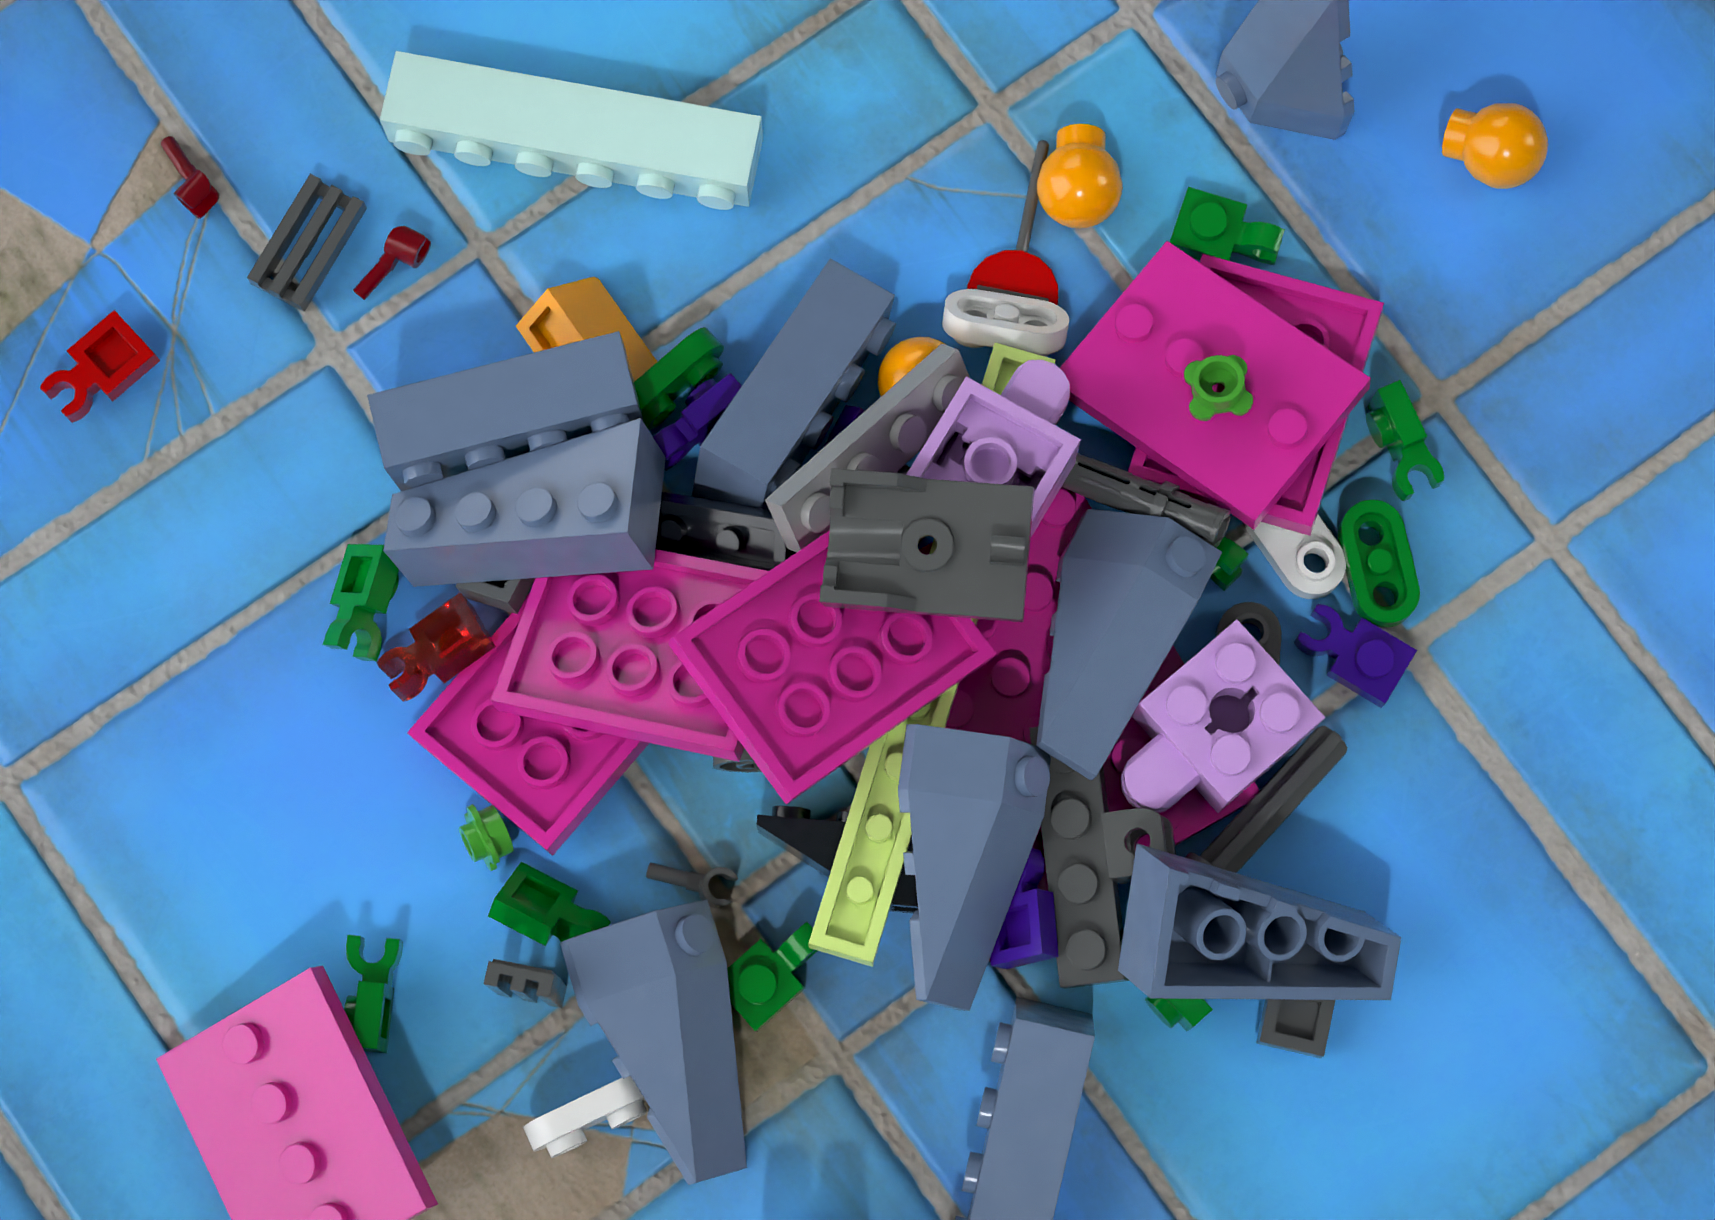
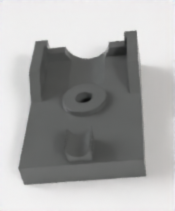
M831 468L829 545L819 600L822 605L834 608L1024 622L1034 487L925 479L900 473ZM925 536H931L937 541L936 550L929 555L922 554L918 549L919 541Z

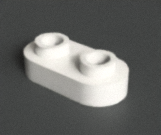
M963 289L948 295L945 300L942 320L944 331L960 345L979 348L983 346L993 347L994 343H999L1045 357L1058 352L1065 346L1069 326L1067 312L1054 303L978 289Z
M1318 514L1311 536L1260 522L1256 529L1253 530L1244 523L1253 541L1287 589L1293 594L1305 599H1319L1330 594L1341 582L1346 570L1343 549ZM1311 553L1321 556L1325 562V570L1319 573L1309 571L1304 565V556Z
M629 1076L625 1079L620 1078L529 1122L523 1126V1129L534 1152L547 1148L551 1158H554L586 1143L587 1139L583 1131L596 1124L608 1120L611 1129H615L648 1112L643 1103L645 1101L643 1095L632 1077Z

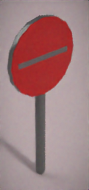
M1039 141L1036 147L1016 250H1003L986 257L973 270L967 284V289H978L1039 299L1058 305V284L1052 270L1039 257L1028 253L1039 199L1037 180L1049 150L1047 141Z

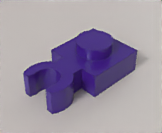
M731 373L718 383L714 379H709L694 389L685 400L687 407L681 411L682 417L653 436L666 457L665 471L682 460L695 445H702L740 390L742 385Z
M1317 604L1310 616L1321 621L1326 626L1327 637L1322 640H1316L1308 634L1300 632L1294 644L1307 655L1323 656L1327 654L1335 659L1327 676L1382 708L1388 701L1417 650L1364 618L1360 619L1353 632L1343 627L1340 615L1333 608Z
M1032 848L990 956V965L992 967L1011 969L1059 957L1053 892L1041 890L1037 887L1044 873V858L1042 852L1038 849Z

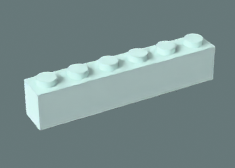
M400 51L395 52L380 116V122L388 141L394 143L397 149L406 153L428 155L431 150L454 154L456 159L475 166H488L491 161L515 165L518 171L536 177H548L551 175V172L574 175L579 182L597 188L611 187L612 182L635 186L636 190L641 194L658 199L671 198L673 193L696 197L700 204L719 210L732 209L734 204L749 207L763 142L761 116Z

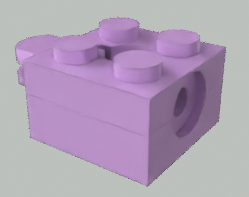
M1028 360L1016 369L1001 395L966 376L906 475L925 479L1034 487L1032 537L1074 467L1081 439L1056 426L1067 408L1070 397V384L1065 373L1054 363L1045 360Z
M1236 619L1138 704L1132 718L1152 740L1134 754L1124 766L1120 779L1122 792L1128 803L1133 807L1150 809L1161 813L1170 809L1189 791L1195 788L1210 806L1219 813L1314 731L1325 719V716Z

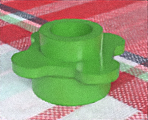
M1215 355L1202 361H1193L1185 368L1184 380L1191 386L1193 394L1189 410L1194 418L1200 421H1208L1214 414L1231 412L1234 415L1242 416L1250 411L1253 405V396L1245 388L1244 376L1247 374V364L1242 358L1235 355ZM1219 383L1225 389L1217 393L1213 391V385Z
M472 804L466 807L468 813H465L464 817L467 824L460 826L459 832L471 859L474 862L483 859L488 869L493 871L497 869L496 864L500 862L499 858L514 851L513 844L500 814L493 805L477 811L476 807Z

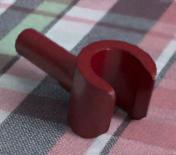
M168 136L161 141V146L180 176L185 180L173 194L187 210L198 219H201L218 202L219 193L211 185L206 175L190 163L175 138Z
M407 226L393 228L388 234L384 245V254L379 258V262L359 282L353 291L365 300L382 280L394 270L398 261L413 268L419 267L430 250V240Z

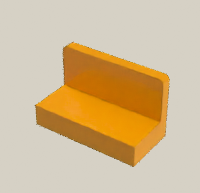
M589 277L547 288L516 325V328L533 352L619 331L626 348L634 382L657 363L653 354L597 277Z

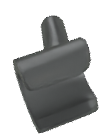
M650 862L646 873V878L698 892L700 899H707L709 906L713 908L724 907L732 901L717 899L710 894L708 889L710 878L721 876L726 880H738L737 875L726 867H716L709 870L706 874Z

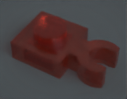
M460 592L409 628L415 640L414 643L408 647L390 649L376 663L390 679L397 677L403 672L400 677L394 679L389 684V687L404 702L416 697L424 689L428 677L435 674L443 683H446L495 648L496 645L473 605Z

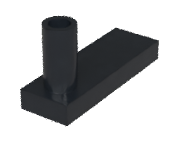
M662 492L656 540L657 550L770 571L797 553L787 549L769 509Z

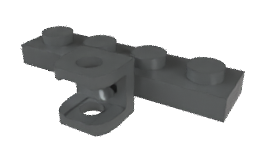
M1038 726L1029 728L1031 744L1035 746ZM1051 756L1050 783L1047 789L1041 831L1048 891L1053 892L1059 955L1056 959L1060 988L1068 989L1129 981L1118 971L1124 932L1118 883H1131L1136 845L1138 840L1145 835L1150 836L1149 847L1176 855L1172 822L1150 809L1135 808L1109 812L1103 766L1098 775L1093 780H1089Z

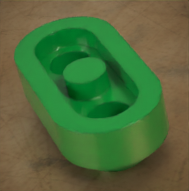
M706 327L700 328L688 335L634 382L643 416V423L648 430L656 428L671 415L676 407L673 401L692 385L696 389L703 382L713 379L721 370L723 363L719 360V357L724 350V346Z
M1380 500L1361 501L1347 511L1338 528V543L1343 549L1346 561L1345 572L1353 605L1361 618L1366 619L1377 627H1394L1404 622L1412 614L1420 598V587L1404 522L1398 511L1386 502ZM1362 527L1375 529L1379 534V544L1373 546L1364 544L1359 538V529ZM1378 587L1389 589L1394 595V604L1391 606L1379 605L1373 596L1374 589Z

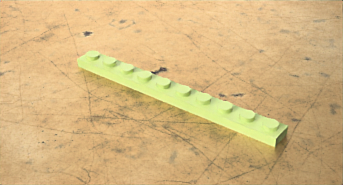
M994 343L982 385L1001 395L1016 369L1026 361L1045 360L1055 364L1056 359ZM936 539L933 540L929 554H932L937 548ZM970 618L977 625L978 619ZM959 683L869 746L808 943L809 948L873 967L904 865L903 853L908 852L912 839L910 812L900 813L898 797L906 725L920 724L945 728Z

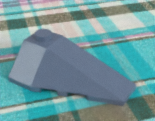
M1258 0L1221 54L1215 81L1217 89L1226 104L1234 110L1240 108L1250 123L1333 140L1344 135L1355 112L1354 98L1347 91L1343 92L1342 82L1353 76L1352 63L1343 55L1340 42L1350 37L1349 0Z
M1088 509L1082 515L1058 562L1056 581L1060 582L1057 611L1052 615L1050 635L1054 636L1050 671L1044 676L1037 747L1089 780H1093L1098 775L1198 603L1222 554L1220 550L1169 517Z
M920 724L906 725L898 797L900 813L910 812L913 851L904 852L903 854L905 875H915L918 910L914 912L909 920L916 1000L956 1010L970 1011L1044 817L1047 789L1050 783L1051 755L1035 745L1006 736Z
M708 900L655 910L561 942V949L580 1010L590 1026L596 1023L600 1025L618 1055L612 1062L623 1079L629 1076L632 1077L649 1105L647 1115L649 1122L688 1185L747 1168L727 962Z

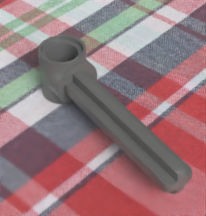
M1326 726L1317 727L1200 856L1189 852L1184 858L1237 873L1344 757L1348 747L1342 740V737Z

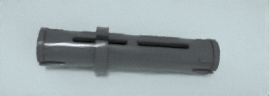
M1077 453L1074 467L1062 485L1065 489L1126 513L1169 517L1215 548L1222 542L1230 522V510L1202 502L1181 493L1179 485L1165 481L1162 485L1150 480L1148 481L1130 472Z

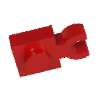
M113 310L66 350L78 364L70 371L59 370L51 373L44 379L40 389L51 400L64 389L71 388L75 390L72 402L61 410L73 423L81 420L88 414L93 404V396L99 390H102L113 402L160 360L121 316Z

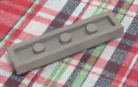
M940 344L765 499L787 549L798 552L830 530L831 468L896 473L922 450L966 376L969 377L959 349Z

